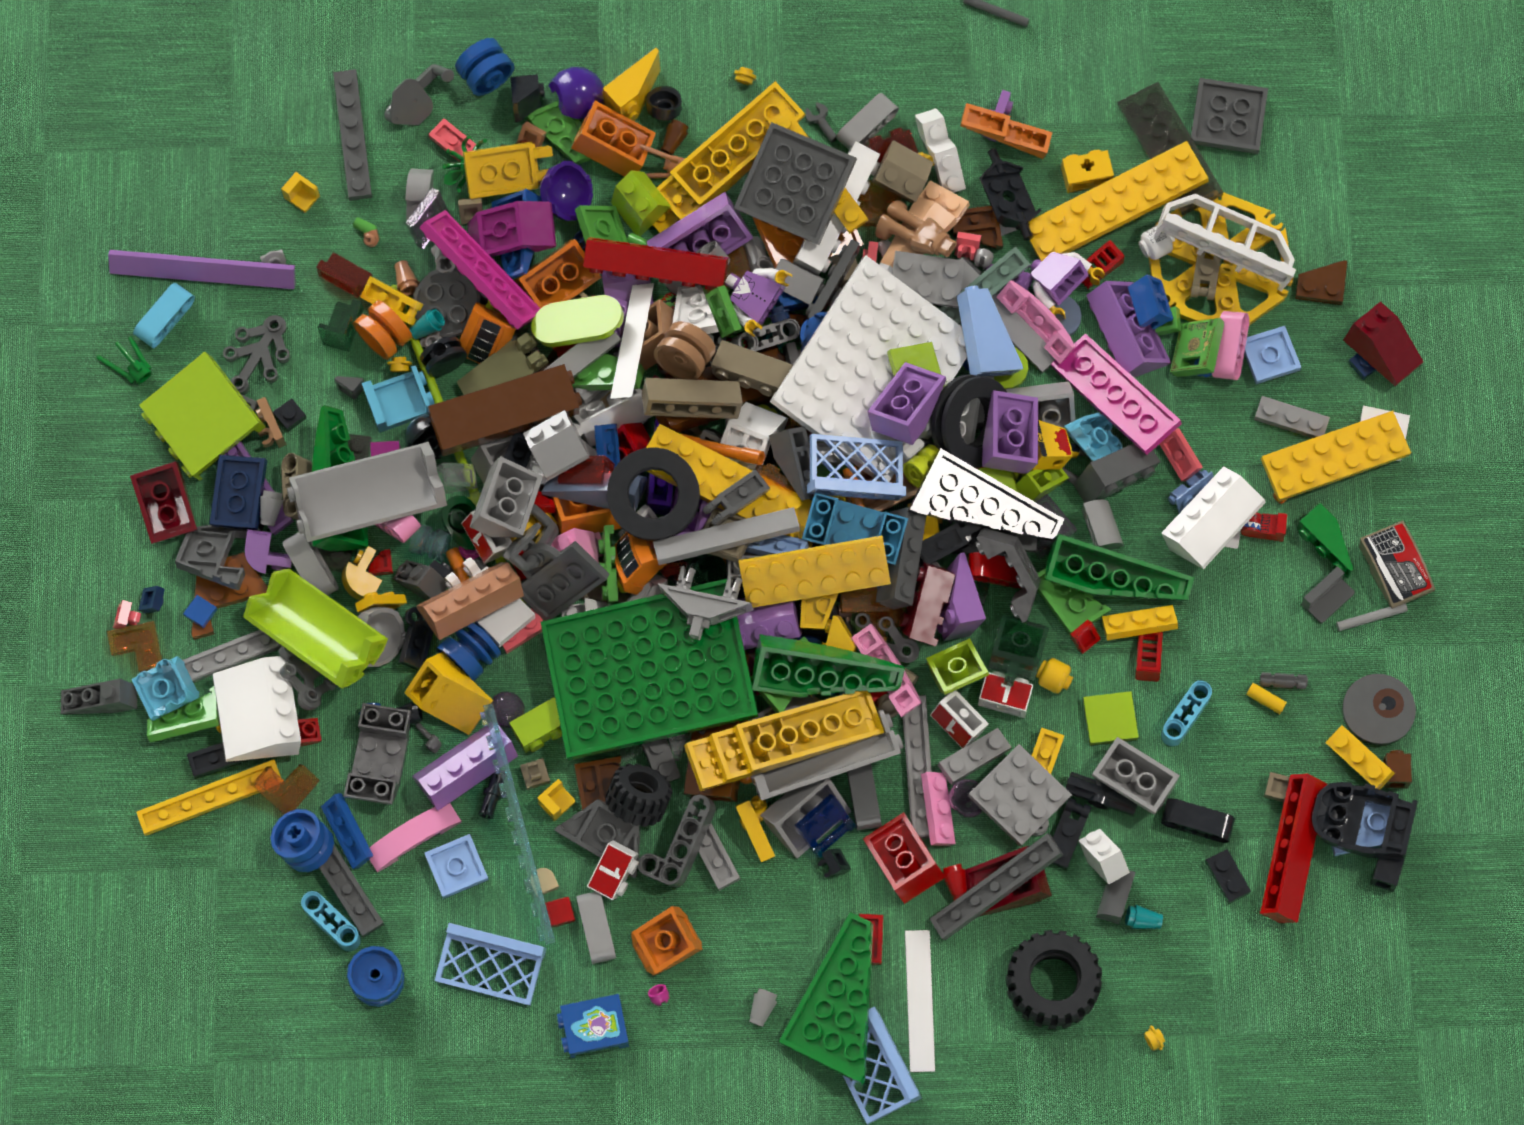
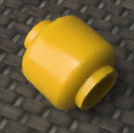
M1050 658L1048 661L1044 660L1036 675L1039 678V685L1055 694L1060 693L1063 688L1068 690L1074 678L1070 676L1071 667L1055 658Z

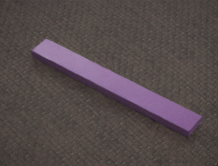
M110 250L108 253L110 274L294 289L296 285L295 265Z

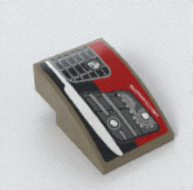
M1403 520L1360 538L1359 548L1370 566V573L1391 609L1435 591L1422 555Z

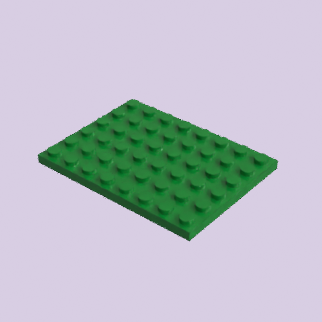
M727 579L693 586L690 590L723 596ZM662 593L541 621L568 761L759 717L738 617L736 616L718 624L710 625L709 629L704 628L700 640L691 639L689 635L691 625L687 624L688 619Z

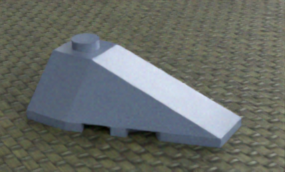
M612 473L559 474L545 483L542 495L609 509L607 486ZM638 475L630 486L629 500L635 511L647 482V477Z

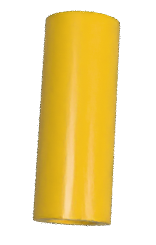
M1255 683L1251 685L1246 694L1279 715L1287 704L1286 701Z

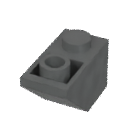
M406 560L405 563L399 566L393 578L397 583L424 600L444 592L447 588L445 584L447 581L432 567Z

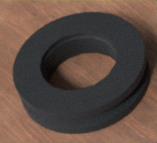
M962 375L950 381L941 391L932 412L931 432L936 448L939 450L943 449L972 467H982L983 439L991 394L993 390L1007 392L1005 388L994 379L976 375ZM978 398L984 408V426L976 440L966 444L961 436V415L965 406L972 399Z
M650 447L630 453L617 464L609 478L607 501L614 519L626 532L639 539L657 541L676 536L692 522L699 506L700 489L695 473L681 456L667 449ZM649 470H659L670 475L676 482L679 492L678 500L673 510L664 517L656 519L644 518L636 513L629 500V490L632 482L642 472Z

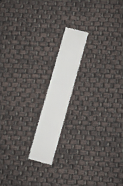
M654 283L632 285L610 399L632 397Z
M930 930L905 931L910 1072L935 1071Z

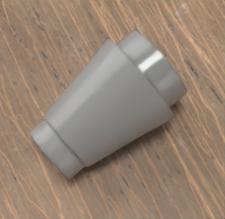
M263 491V496H260V524L275 526L284 501L282 493Z
M759 988L757 994L754 993L749 1022L763 1027L777 1004V1001H775L777 995Z

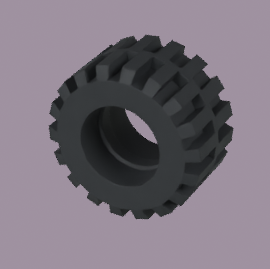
M626 764V766H620L615 771L606 793L605 802L609 806L610 812L615 813L614 816L621 818L623 822L631 823L634 826H653L656 822L659 823L664 816L672 795L671 784L656 769L653 770L649 766H642L641 764Z

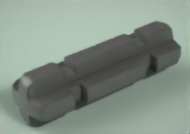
M1262 672L1260 675V685L1264 687L1273 685V687L1293 688V686H1296L1297 689H1305L1308 685V677L1301 674L1297 676L1285 673L1271 675L1269 672Z

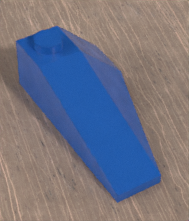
M524 189L493 201L492 208L516 201L542 200L539 195ZM524 248L502 254L501 261L504 271L512 279L527 274L534 251Z

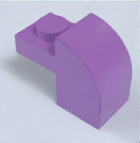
M248 529L245 556L253 569L265 574L267 565H272L271 568L275 570H285L286 567L291 568L292 561L288 554L269 551L271 532Z

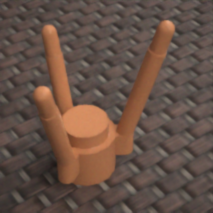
M643 144L640 145L641 149L666 159L663 170H667V173H647L648 178H668L671 176L670 171L685 159L666 154Z

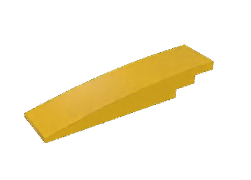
M776 81L670 171L671 176L657 187L671 206L653 224L659 233L723 192L726 193L751 169L770 126L768 121L787 108L797 122L806 115Z
M855 691V694H843L737 724L734 728L688 742L684 747L700 791L815 757L884 734L885 732L871 694L868 691Z

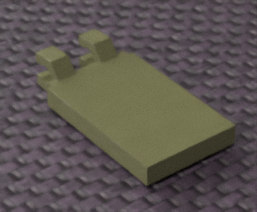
M526 332L517 340H510L500 350L493 353L459 379L457 384L463 394L466 395L533 374L545 366L548 360L538 350L526 358L525 354L538 345L535 338Z

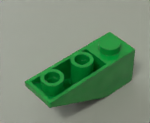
M1319 503L1300 520L1297 527L1298 533L1306 542L1310 541L1316 547V552L1322 558H1327L1332 563L1333 569L1338 566L1348 579L1353 571V566L1338 521Z

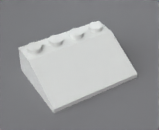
M281 656L260 658L213 673L226 762L299 755L301 738L293 689L290 682L280 675V669L288 661Z

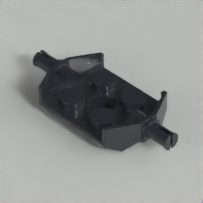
M990 149L987 153L992 164L979 179L995 217L1003 227L1020 229L1024 241L1031 240L1034 236L1029 228V222L1041 212V209L1035 210L1020 173L1024 168L1007 161H1002L997 149ZM1003 195L1008 196V197L1010 198L1011 202H1009L1008 200L1004 199V198H1003Z

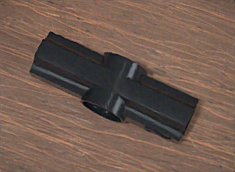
M1074 772L1070 773L1065 789L1073 796L1087 800L1090 805L1100 809L1108 810L1110 808L1134 816L1138 804L1097 779L1094 780Z

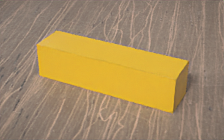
M750 800L736 805V810L760 862L774 857L775 854Z

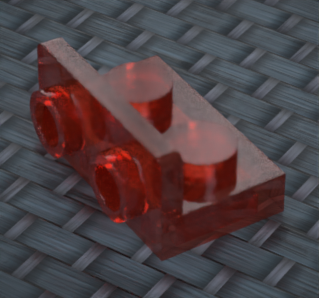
M902 127L889 131L890 135L882 138L881 135L868 139L869 144L864 145L880 154L877 160L878 163H881L892 140L918 153L910 129L903 130Z

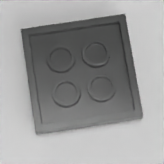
M1200 78L1190 144L1259 154L1268 88Z

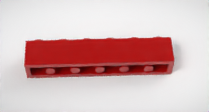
M589 237L586 240L583 267L589 268L591 273L603 274V270L611 271L612 275L617 277H626V274H632L638 280H649V277L659 278L658 282L672 284V281H680L682 286L695 287L696 284L705 285L707 290H714L725 285L729 257Z
M1308 773L1293 774L1289 777L1260 914L1278 923H1298L1317 835L1312 824V814L1318 793L1327 786V783Z

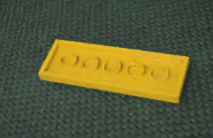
M1390 411L1266 454L1261 457V461L1279 502L1408 457L1411 451L1394 411Z
M883 536L739 560L746 602L752 604L753 608L891 584Z

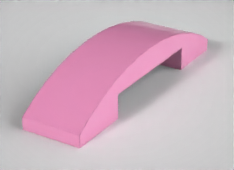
M1011 280L997 295L996 298L1012 314L1017 312L1046 342L1044 348L1059 364L1073 351L1075 345L1060 321L1041 301L1025 288Z
M869 624L851 637L861 654L901 665L872 624ZM904 670L900 689L897 691H887L890 695L888 696L901 717L921 704V700Z
M450 803L439 811L434 807L402 824L369 847L373 854V857L369 860L378 873L398 861V857L438 833L441 835L460 824L461 820Z

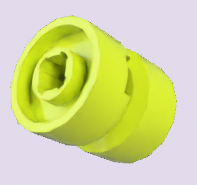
M928 444L917 455L903 464V473L913 486L919 488L939 450L936 446Z

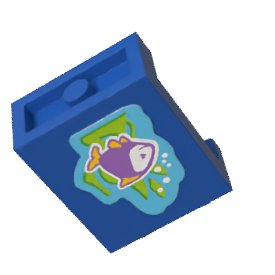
M619 994L560 1006L561 1013L557 1014L559 1028H565L566 1037L561 1039L564 1053L569 1052L570 1058H576L575 1055L616 1046H619V1049L629 1047Z

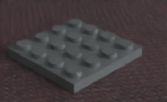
M771 122L734 209L820 245L857 158Z

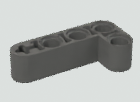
M704 795L692 797L665 859L649 853L644 854L638 860L639 871L671 887L682 886L689 875L715 814L716 807L714 802ZM701 804L705 805L706 809L700 810L698 807ZM694 815L698 818L700 817L702 819L701 822L693 818ZM692 824H696L697 832L689 836L688 828ZM686 846L688 850L687 855L680 859L678 852L680 848ZM651 860H655V869L651 872H648V862H650ZM676 869L678 876L674 881H670L669 873Z

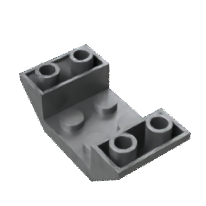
M983 528L978 534V541L976 542L981 555L985 554L990 559L1006 551L1007 554L1004 555L1006 562L1010 567L1014 566L1018 573L1016 579L1022 589L1014 594L1011 601L1013 605L1010 608L1015 618L1020 617L1023 623L1027 621L1041 579L1018 537Z
M367 703L362 704L358 724L360 734L352 773H348L344 797L389 805L393 804L400 786L409 741L410 710Z

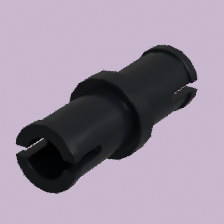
M497 770L491 774L488 787L484 788V799L478 813L482 818L486 819V815H488L489 820L494 818L498 800H501L503 795L501 790L507 773L503 770H500L499 773H497Z

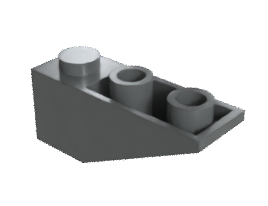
M122 679L61 690V714L118 713L137 709V690L134 684Z

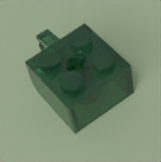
M1003 614L988 668L1006 673L1004 685L1013 687L1016 676L1035 681L1049 627L1029 621L1022 623L1021 619Z

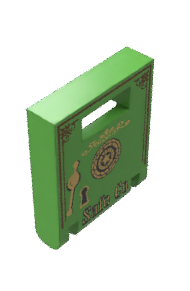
M1221 318L1181 323V331L1178 333L1170 373L1176 377L1214 373L1224 329V321ZM1199 359V364L1191 365L1185 360Z

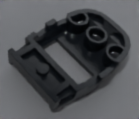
M1350 782L1328 784L1318 793L1312 814V824L1316 834L1323 842L1366 858H1406L1418 801L1413 799V802L1410 803L1399 799V794L1377 789L1375 785L1365 784V786L1352 785ZM1366 802L1391 806L1381 848L1373 849L1356 845Z

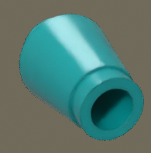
M428 310L409 330L412 333V337L418 340L442 330L445 320L438 310Z
M1136 904L1135 906H1128L1125 925L1130 926L1131 929L1161 928L1163 922L1162 914Z

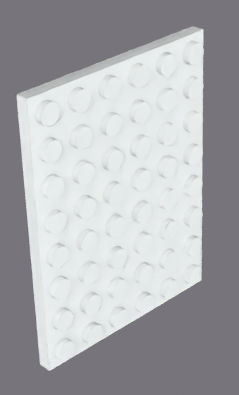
M865 255L770 402L813 434L900 441L872 431L867 412L894 377L887 351L932 342L941 375L946 376L948 380H953L967 358L962 326ZM903 442V451L911 444ZM841 443L837 447L845 457L853 452L847 443ZM864 445L859 449L868 460L876 453L870 445ZM886 447L882 451L890 461L896 457V447ZM856 453L849 459L859 468L865 464ZM879 455L871 461L879 472L887 466ZM868 466L863 469L872 478L876 477ZM889 468L882 475L890 482L895 473Z

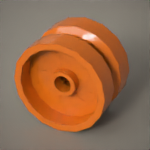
M377 300L368 308L369 316L365 314L360 315L353 322V326L364 342L376 354L385 360H389L397 352L396 344L404 346L412 338V333L403 320L389 306Z

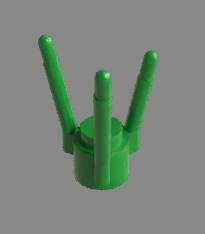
M129 336L128 340L139 360H134L118 341L115 343L121 353L131 363L127 368L129 373L102 356H96L103 364L127 378L131 384L135 382L142 384L152 374V367L146 362L132 336Z

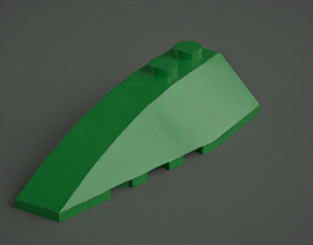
M325 405L321 407L313 452L312 472L355 461L354 453L349 449L347 442L350 440L343 410ZM367 527L314 540L312 545L313 547L328 551L365 549L368 547Z
M1058 534L1051 542L1045 572V580L1092 595L1185 601L1189 599L1194 581L1192 576Z
M760 634L754 659L752 688L755 691L793 697H808V695L812 694L828 696L831 693L840 692L855 694V691H868L869 693L897 691L901 687L905 667L832 646Z

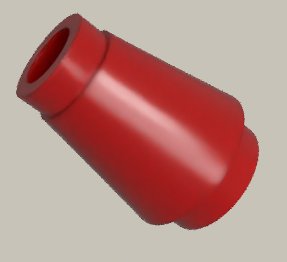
M962 864L943 868L944 881L955 901L967 892L966 871L962 868Z

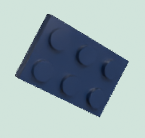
M219 455L209 523L211 526L258 530L260 496H263L268 460L256 457Z

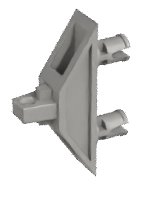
M684 566L680 568L676 586L657 583L660 591L688 619L687 624L691 625L689 633L691 639L700 640L703 629H709L710 625L718 624L754 610L750 602L737 600L743 581L738 577L733 587L732 577H727L723 596L690 590L696 570L690 568L686 576Z

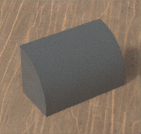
M1129 870L1130 873L1111 884L1106 882L1096 918L1120 924L1135 876L1134 871Z

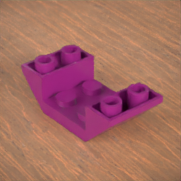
M516 201L476 212L467 223L468 234L493 260L494 256L524 248L539 252L556 247L551 202Z

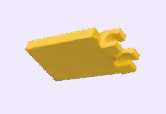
M526 142L463 152L469 198L474 199L507 194L524 189H539L538 185H540V181H542L549 169L538 170L537 158L553 156L552 147L548 145L535 148V144Z

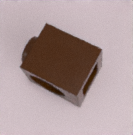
M1393 750L1386 753L1383 763L1395 774L1384 785V788H1409L1412 782L1411 754H1404L1402 750Z

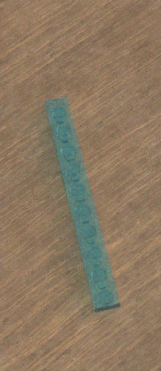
M493 703L484 705V712H480L483 727L488 726L491 735L486 736L489 750L495 749L497 759L492 761L495 773H501L503 783L499 784L502 798L507 797L509 807H505L508 822L513 821L516 829L511 831L514 845H520L522 852L521 855H517L520 868L527 871L528 878L524 879L527 894L531 892L533 894L534 902L530 903L533 917H539L541 926L536 927L540 941L545 940L546 945L555 943L494 706Z

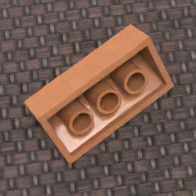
M500 562L416 607L437 638L441 640L523 597L524 593L520 578L508 562Z

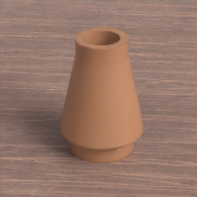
M405 260L399 261L395 264L397 290L407 296H412L420 282L409 267L408 262Z

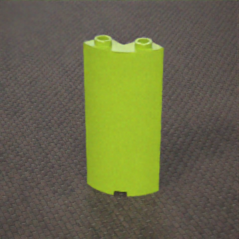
M291 569L273 572L269 579L267 592L250 596L243 615L246 620L340 688L350 686L365 675L363 671L369 664L374 666L388 641L387 637Z

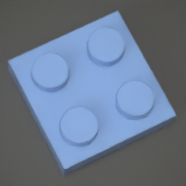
M1285 326L1247 337L1244 355L1256 384L1301 370L1300 362Z
M470 834L424 853L443 899L489 880Z

